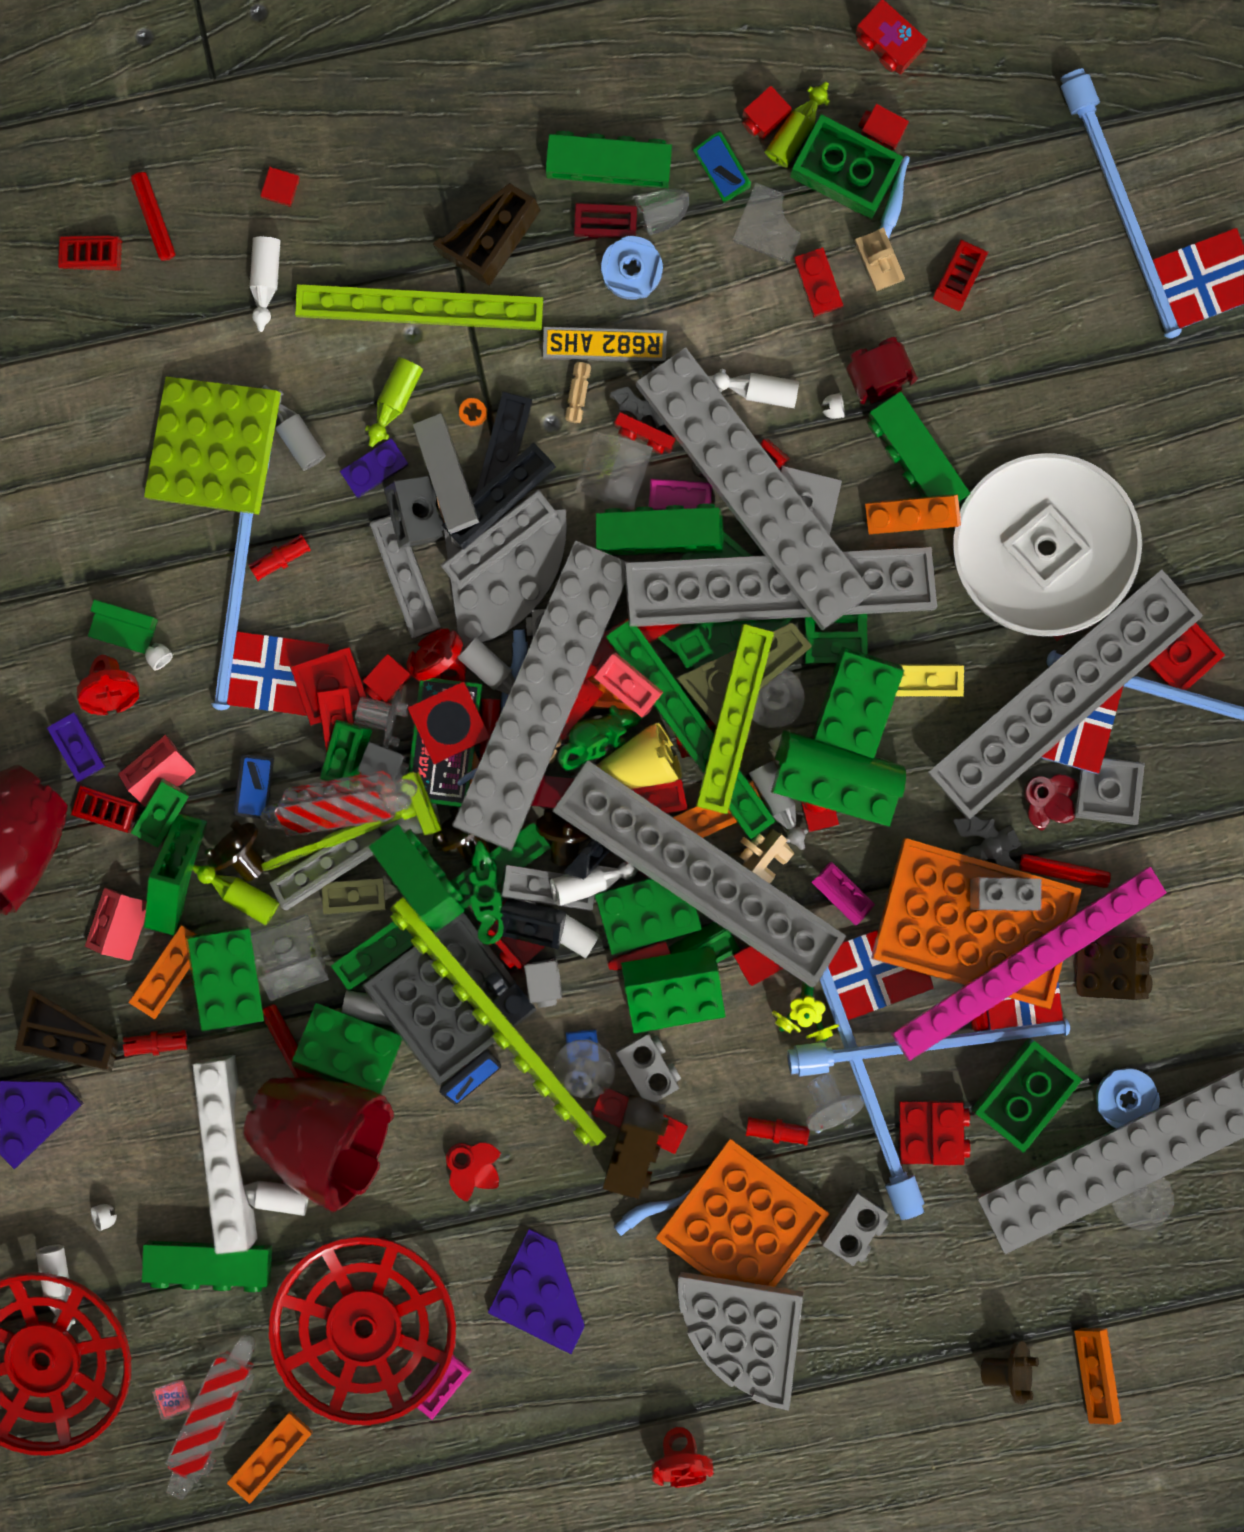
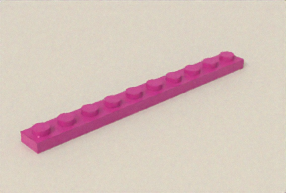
M1146 867L892 1032L891 1035L906 1059L912 1060L1167 894L1166 890L1152 868Z

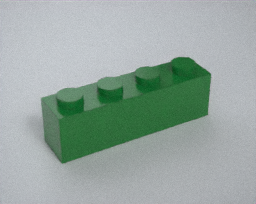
M557 131L556 135L549 134L546 177L549 179L669 189L672 144H666V141L662 139L636 142V139L630 136H619L617 140L605 139L604 135L596 133L587 134V137H577L569 131Z
M899 392L869 413L868 418L870 421L867 423L869 429L876 438L882 437L887 445L885 452L894 464L899 462L905 471L902 473V476L911 489L916 487L922 497L958 494L959 503L971 494L902 392Z
M708 503L698 504L693 509H684V506L669 505L666 506V510H653L652 507L642 506L635 508V511L623 512V509L608 508L604 510V513H596V549L612 556L723 551V514L719 507Z
M148 1240L143 1245L142 1282L150 1283L152 1288H168L169 1284H181L182 1289L195 1290L200 1289V1285H212V1290L229 1291L231 1286L243 1287L245 1292H261L262 1287L267 1288L271 1283L272 1245H252L248 1250L216 1254L215 1243Z

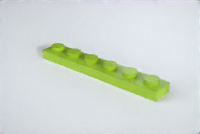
M746 624L742 625L696 803L697 807L723 814L728 813L774 635L772 631Z

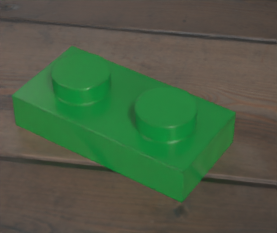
M162 778L132 827L131 834L158 848L187 801L189 793Z

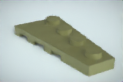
M793 623L773 631L774 635L760 689L812 647ZM736 650L676 678L715 726L719 718Z

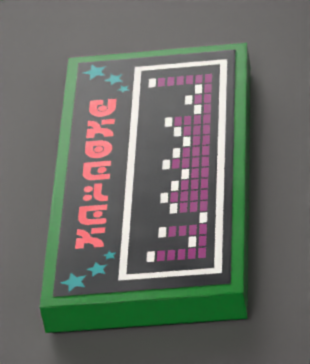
M436 678L420 681L417 703L461 683V681ZM465 682L479 712L483 685ZM414 724L409 773H420L431 803L461 807L470 787L471 779L462 786H459L457 782L472 771L475 746L434 765ZM407 790L405 800L410 798Z

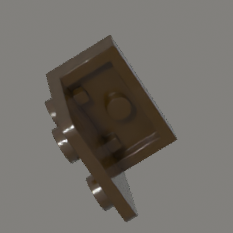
M1101 936L1079 950L1077 956V994L1081 997L1149 999V993L1153 986L1152 977L1149 975V967L1154 953L1153 946L1150 944V937Z

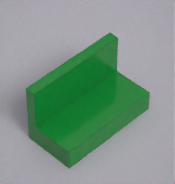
M93 600L90 611L95 614L88 637L145 654L146 649L151 645L158 619Z

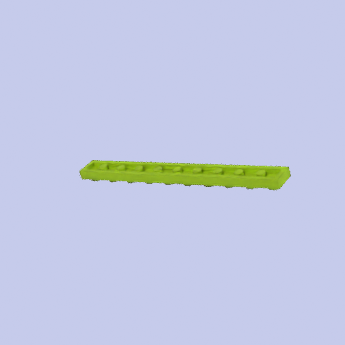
M402 898L390 908L393 913L391 915L393 922L401 930L405 928L414 937L411 942L421 954L426 952L434 961L431 964L433 969L442 978L448 977L454 985L452 990L462 1002L467 1000L474 1008L472 1014L483 1026L487 1024L495 1033L492 1035L495 1042L503 1050L508 1048L515 1056L512 1060L516 1067L524 1074L528 1072L535 1080L533 1086L544 1098L548 1095L555 1103L554 1111L563 1121L569 1120L576 1128L573 1133L584 1145L589 1144L591 1147L601 1143L606 1138L604 1133L430 928L419 918L407 901Z

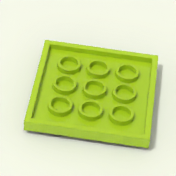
M166 376L144 498L259 515L281 393L276 390Z

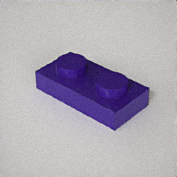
M390 438L342 469L340 473L355 496L359 498L409 466L393 439Z
M72 713L47 727L77 782L106 767L77 713Z

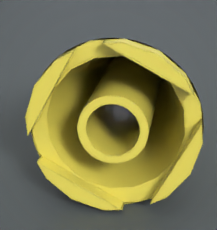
M660 723L651 724L596 764L597 767L630 789L676 782V780L682 778V769L678 756H673L670 748L673 744Z

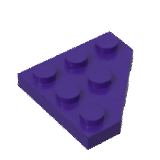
M0 1081V1155L13 1169H16L84 1103L63 1081Z
M529 1227L488 1313L572 1354L585 1327V1323L564 1265L558 1242Z

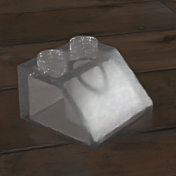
M595 432L575 491L634 510L653 454V447L624 437Z
M307 913L251 934L257 975L270 1001L329 980L324 957Z

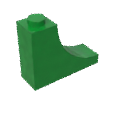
M178 814L174 820L149 876L144 928L170 935L175 934L183 916L191 873L206 831L207 821L183 814Z

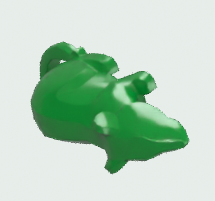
M612 705L609 708L610 713L599 719H587L577 722L570 731L568 743L559 752V763L564 769L572 770L582 764H586L587 761L605 755L606 750L604 747L609 743L615 748L621 747L625 744V740L620 736L630 728L638 725L643 717L630 710H619L616 706ZM571 753L579 756L578 759L568 761Z
M478 840L472 857L471 868H473V872L469 875L471 884H473V895L470 897L475 917L478 921H481L478 929V939L483 944L491 945L499 941L503 935L504 925L501 919L503 916L501 913L502 897L497 889V878L493 869L496 863L482 841ZM498 919V932L491 936L488 934V931Z

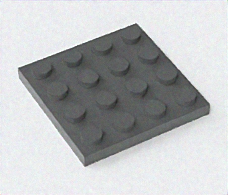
M464 912L437 933L433 932L491 1001L496 996L483 980L492 972L497 971L508 988L516 983L491 948L481 943L478 939V931ZM413 947L362 987L435 1084L439 1086L495 1043L492 1037L495 1033L487 1024L483 1026L472 1014L474 1008L467 1000L462 1002L452 990L454 985L448 977L442 978L438 975L431 965L434 962L426 952L421 954ZM532 1009L528 1014H526L517 1023H515L513 1027L517 1026L524 1019H526L528 1016L534 1013L537 1009Z

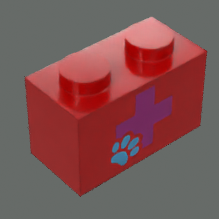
M880 0L859 23L855 33L858 37V43L869 52L873 50L880 57L881 64L890 72L895 70L899 75L918 57L928 42L924 35L885 0Z

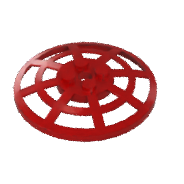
M354 1236L341 1238L320 1246L307 1254L293 1267L282 1282L274 1298L269 1319V1342L277 1372L286 1387L302 1404L329 1420L349 1425H373L404 1416L420 1406L432 1395L443 1380L451 1363L456 1344L457 1325L454 1306L448 1289L439 1274L427 1260L412 1249L396 1241L373 1236ZM353 1245H377L386 1248L381 1264L360 1262L342 1266L334 1250ZM399 1252L418 1264L432 1279L436 1288L419 1294L415 1286L406 1277L392 1269L397 1253ZM323 1256L331 1272L315 1284L306 1300L288 1295L292 1284L301 1272L313 1261ZM357 1272L377 1273L371 1290L355 1291L347 1275ZM390 1278L401 1285L410 1295L411 1299L394 1305L388 1297L383 1295L388 1279ZM336 1281L343 1297L337 1301L334 1307L330 1308L315 1303L323 1289L331 1282ZM441 1299L447 1318V1342L444 1351L427 1344L429 1338V1319L426 1306ZM283 1307L301 1312L299 1318V1337L302 1350L286 1359L280 1338V1318ZM416 1310L420 1322L419 1340L401 1334V1317ZM310 1315L327 1320V1338L313 1345L310 1342L309 1336ZM359 1320H367L372 1324L373 1331L370 1335L361 1336L357 1333L355 1326ZM396 1346L414 1352L408 1363L393 1375L386 1358L392 1354ZM333 1350L339 1358L345 1361L340 1377L326 1369L319 1361L318 1356ZM422 1356L439 1363L436 1373L427 1385L413 1398L404 1402L397 1384L414 1371ZM309 1362L312 1369L323 1380L336 1387L330 1404L327 1405L307 1392L296 1380L291 1370ZM375 1365L381 1381L373 1383L351 1382L357 1366ZM386 1390L393 1407L385 1411L372 1413H353L341 1410L347 1392L369 1394Z
M37 1272L15 1274L0 1279V1288L9 1285L16 1301L0 1310V1323L8 1315L20 1309L26 1326L22 1327L16 1334L0 1327V1342L7 1345L4 1362L0 1363V1376L7 1374L12 1383L19 1389L13 1401L0 1389V1405L7 1410L0 1423V1446L11 1451L40 1456L63 1454L81 1448L96 1439L110 1426L121 1410L129 1391L131 1354L121 1323L111 1308L97 1294L69 1278ZM22 1281H49L62 1284L73 1290L67 1302L44 1296L29 1297ZM83 1296L92 1301L105 1314L117 1336L101 1338L93 1322L78 1309ZM33 1306H50L58 1308L62 1312L56 1323L39 1322ZM73 1317L86 1328L92 1340L76 1342L74 1337L67 1331ZM121 1348L123 1354V1377L119 1393L116 1397L102 1386L107 1369L105 1350ZM96 1352L97 1371L93 1380L79 1369L81 1355ZM36 1353L46 1354L50 1359V1365H39L35 1359ZM72 1382L88 1391L79 1402L65 1408L62 1392ZM30 1396L49 1397L53 1412L34 1411L24 1406ZM95 1397L110 1408L107 1414L95 1426L80 1435L71 1437L68 1418L82 1412L93 1402ZM18 1417L39 1423L55 1422L59 1441H31L18 1438L9 1434Z

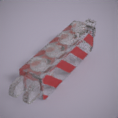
M383 771L286 788L279 803L264 808L260 817L265 822L268 830L283 829L287 837L305 836L313 832L325 830L333 831L337 828L348 826H361L365 823L376 821L385 822L393 819L397 811L408 809L412 801L411 796L416 794L418 787L415 781L413 782L409 778L393 781L391 776Z
M248 1334L247 1336L240 1337L232 1352L225 1351L219 1353L217 1358L214 1359L166 1461L169 1471L172 1472L166 1493L183 1500L194 1483L197 1484L202 1476H209L216 1462L211 1456L216 1447L220 1449L223 1447L229 1431L225 1430L226 1424L229 1419L235 1421L243 1404L238 1401L242 1390L249 1391L256 1376L251 1373L255 1364L250 1362L254 1352L253 1349L256 1348L254 1337L252 1338Z

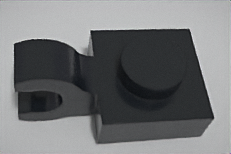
M497 971L492 972L483 980L496 996L492 1003L512 1026L535 1008L516 983L508 988Z

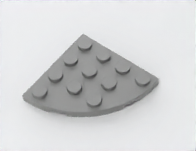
M566 509L555 510L558 514L556 517L461 590L451 580L458 635L462 638L463 642L462 648L474 637L485 643L506 633L526 619L532 613V610H535L542 602L558 574L563 558L567 533ZM444 529L449 559L462 547Z
M680 1272L678 1278L680 1311L683 1313L684 1321L688 1328V1336L704 1362L730 1387L735 1386L751 1395L752 1399L759 1403L789 1411L804 1292Z

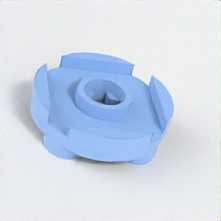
M627 236L621 238V240L611 244L603 255L601 273L605 286L613 294L621 298L634 300L649 296L658 286L662 277L663 263L659 252L650 241L642 237ZM631 260L637 261V267L641 268L640 272H635L633 276L627 275V270L623 269L624 264H630Z
M1134 1068L1113 1069L1101 1080L1097 1088L1096 1107L1108 1124L1119 1128L1148 1112L1158 1109L1160 1098L1154 1082L1142 1071ZM1132 1091V1097L1136 1099L1134 1105L1128 1104L1126 1108L1122 1107L1121 1094Z

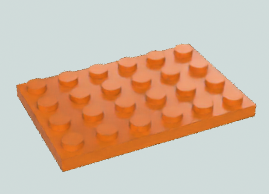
M903 838L871 959L966 985L1074 915L1082 889ZM970 878L1041 879V910H970ZM1063 961L1008 998L1051 1009Z

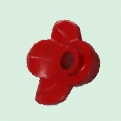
M486 1142L473 1146L466 1143L453 1145L446 1154L447 1166L452 1171L449 1184L453 1192L460 1199L467 1202L472 1196L475 1187L482 1189L498 1188L499 1175L492 1163L500 1157L501 1152L495 1146ZM458 1153L466 1154L467 1162L464 1164L458 1163L456 1155Z

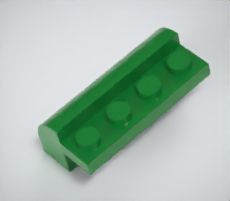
M783 730L775 755V760L779 761V766L772 785V793L890 827L898 798L903 797L905 789L906 769L903 765L879 757H874L873 759L817 741L808 736Z

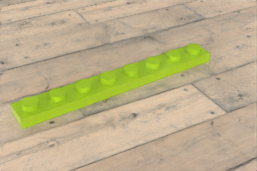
M297 284L295 316L300 318L542 330L543 297Z

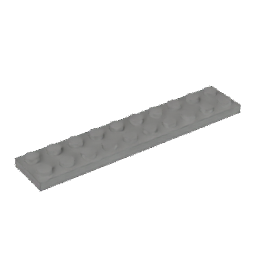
M686 347L636 382V387L822 631L871 596L872 590Z
M575 540L453 827L512 851L626 584L624 565L629 562Z
M931 547L843 552L873 592L871 596L844 615L927 611L937 608ZM766 556L625 563L624 565L629 627L811 617Z
M1160 570L928 772L929 776L968 820L971 819L1203 617V615L1163 570Z
M590 761L586 762L553 810L560 817L812 988L817 985L846 937L836 928Z
M1244 1066L977 1196L1003 1253H1010L1244 1138Z

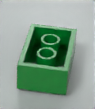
M821 114L792 168L790 178L872 220L901 165L903 156Z
M842 646L812 733L814 739L874 759L904 673L902 666Z
M397 824L368 846L419 918L435 933L465 911L459 903L464 898L446 878L443 869L434 861L428 853L429 850L411 829L405 831Z
M652 878L595 895L612 955L702 930L696 908Z
M245 926L185 936L199 1029L203 1032L264 1021L250 928Z
M714 947L621 963L633 1033L726 1017Z
M316 1003L293 1057L292 1067L323 1079L357 1085L382 1094L402 1044V1038L398 1034Z
M1028 1038L971 1108V1111L1024 1153L1083 1079L1036 1041Z

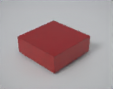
M269 167L260 195L261 198L291 207L300 177Z

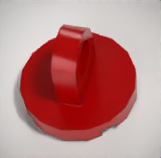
M447 628L432 632L418 644L420 649L416 654L414 651L409 654L406 663L407 671L418 681L431 678L461 682L465 680L466 667L457 658L461 653L463 642L462 638L454 630L450 632ZM447 669H452L458 672V674L452 677L446 676L443 672Z
M104 654L95 658L90 667L89 676L79 683L76 691L81 709L95 715H108V711L116 710V713L123 712L135 704L140 694L139 684L135 676L127 671L120 670L117 660Z
M676 1427L666 1433L663 1440L664 1458L656 1461L651 1466L653 1482L659 1486H664V1482H670L671 1487L674 1488L690 1487L706 1481V1475L709 1477L714 1475L712 1459L708 1456L697 1454L695 1439L688 1429ZM679 1437L686 1438L687 1445L683 1450L674 1451L672 1449L674 1440Z

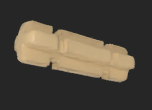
M576 362L574 364L573 376L575 377L571 381L568 398L569 407H567L565 415L566 421L571 423H580L582 421L583 410L581 408L584 407L588 388V381L586 380L589 378L591 366L587 363Z

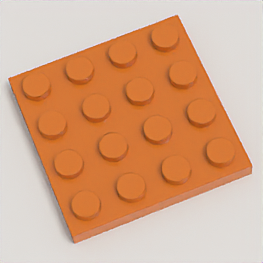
M729 1138L656 1235V1239L704 1276L775 1287L830 1213L733 1139Z

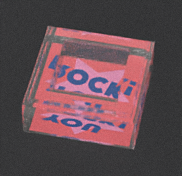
M183 1379L152 1390L162 1421L193 1409Z

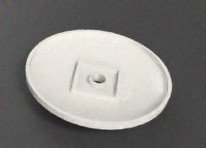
M1041 453L1027 455L1009 461L994 469L970 492L971 494L965 500L960 510L961 525L955 527L953 550L956 569L964 589L976 606L1004 627L1036 636H1058L1077 632L1097 623L1111 613L1131 588L1137 575L1142 552V535L1139 519L1131 500L1119 483L1094 464L1064 454ZM1048 540L1053 542L1056 546L1055 552L1051 555L1041 554L1038 550V545L1042 541Z

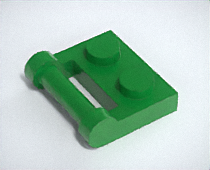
M867 614L843 615L834 622L857 623V632H815L816 622L812 617H804L805 638L812 645L805 652V664L837 663L842 646L868 654Z

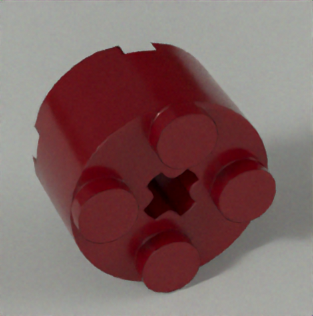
M896 337L883 340L879 343L880 347L870 351L867 348H863L851 354L852 362L848 364L846 371L861 404H865L866 399H869L871 404L886 400L902 392V384L908 381L911 386L917 381L918 377L903 344L897 341Z

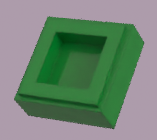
M698 626L671 641L686 669L713 654Z

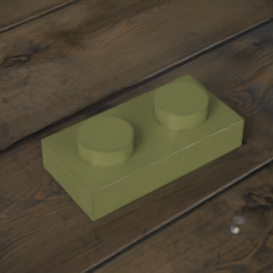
M384 879L330 882L322 887L323 914L386 910Z

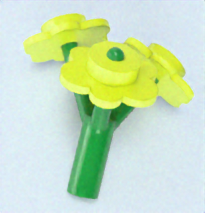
M802 981L801 996L791 1001V1011L786 1018L773 1010L772 1015L777 1018L775 1024L779 1027L780 1031L790 1034L792 1030L797 1033L801 1032V1029L791 1022L792 1019L798 1020V1024L802 1027H809L814 1022L818 1032L807 1035L806 1039L814 1037L816 1042L821 1040L826 1042L828 1037L833 1036L831 1030L839 1027V1024L824 1029L821 1020L822 1014L825 1011V1005L821 1001L814 1000V987L812 988Z

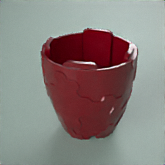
M14 765L0 771V914L7 915L9 912L16 913L43 876L61 838L68 805L55 790L48 785L43 786L40 784V779L20 765Z
M317 1077L270 1078L266 1081L253 1099V1104L257 1105L255 1111H248L244 1124V1139L255 1154H258L288 1186L329 1211L336 1212L346 1206L356 1195L365 1193L380 1169L378 1158L386 1139L389 1123L394 1119L392 1106L387 1101L386 1096L357 1085Z

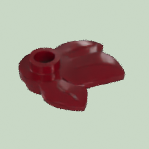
M1056 774L1049 779L1043 776L1031 778L1024 787V795L1029 803L1027 815L1031 824L1038 830L1043 831L1049 824L1050 819L1059 823L1072 822L1075 818V807L1069 797L1078 790V783L1073 778L1062 774ZM1042 786L1044 793L1041 797H1038L1037 791Z

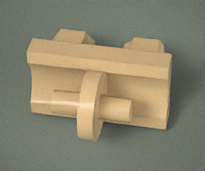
M884 227L855 239V244L876 292L905 280Z
M772 828L765 837L759 833L751 842L745 837L740 840L746 846V849L739 856L745 861L742 865L769 884L774 880L776 874L768 869L767 865L773 858L784 865L794 855V852L786 843L788 840Z

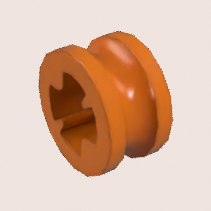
M468 398L460 405L459 416L466 425L471 427L479 426L486 420L487 408L479 399ZM471 404H477V409L482 412L479 418L475 416L477 419L475 421H470L469 415L465 414L466 407L470 409Z

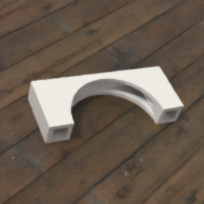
M235 1055L205 1058L193 1064L216 1254L248 1250L258 1238L254 1208L249 1206L245 1196L237 1154L235 1096L239 1082Z

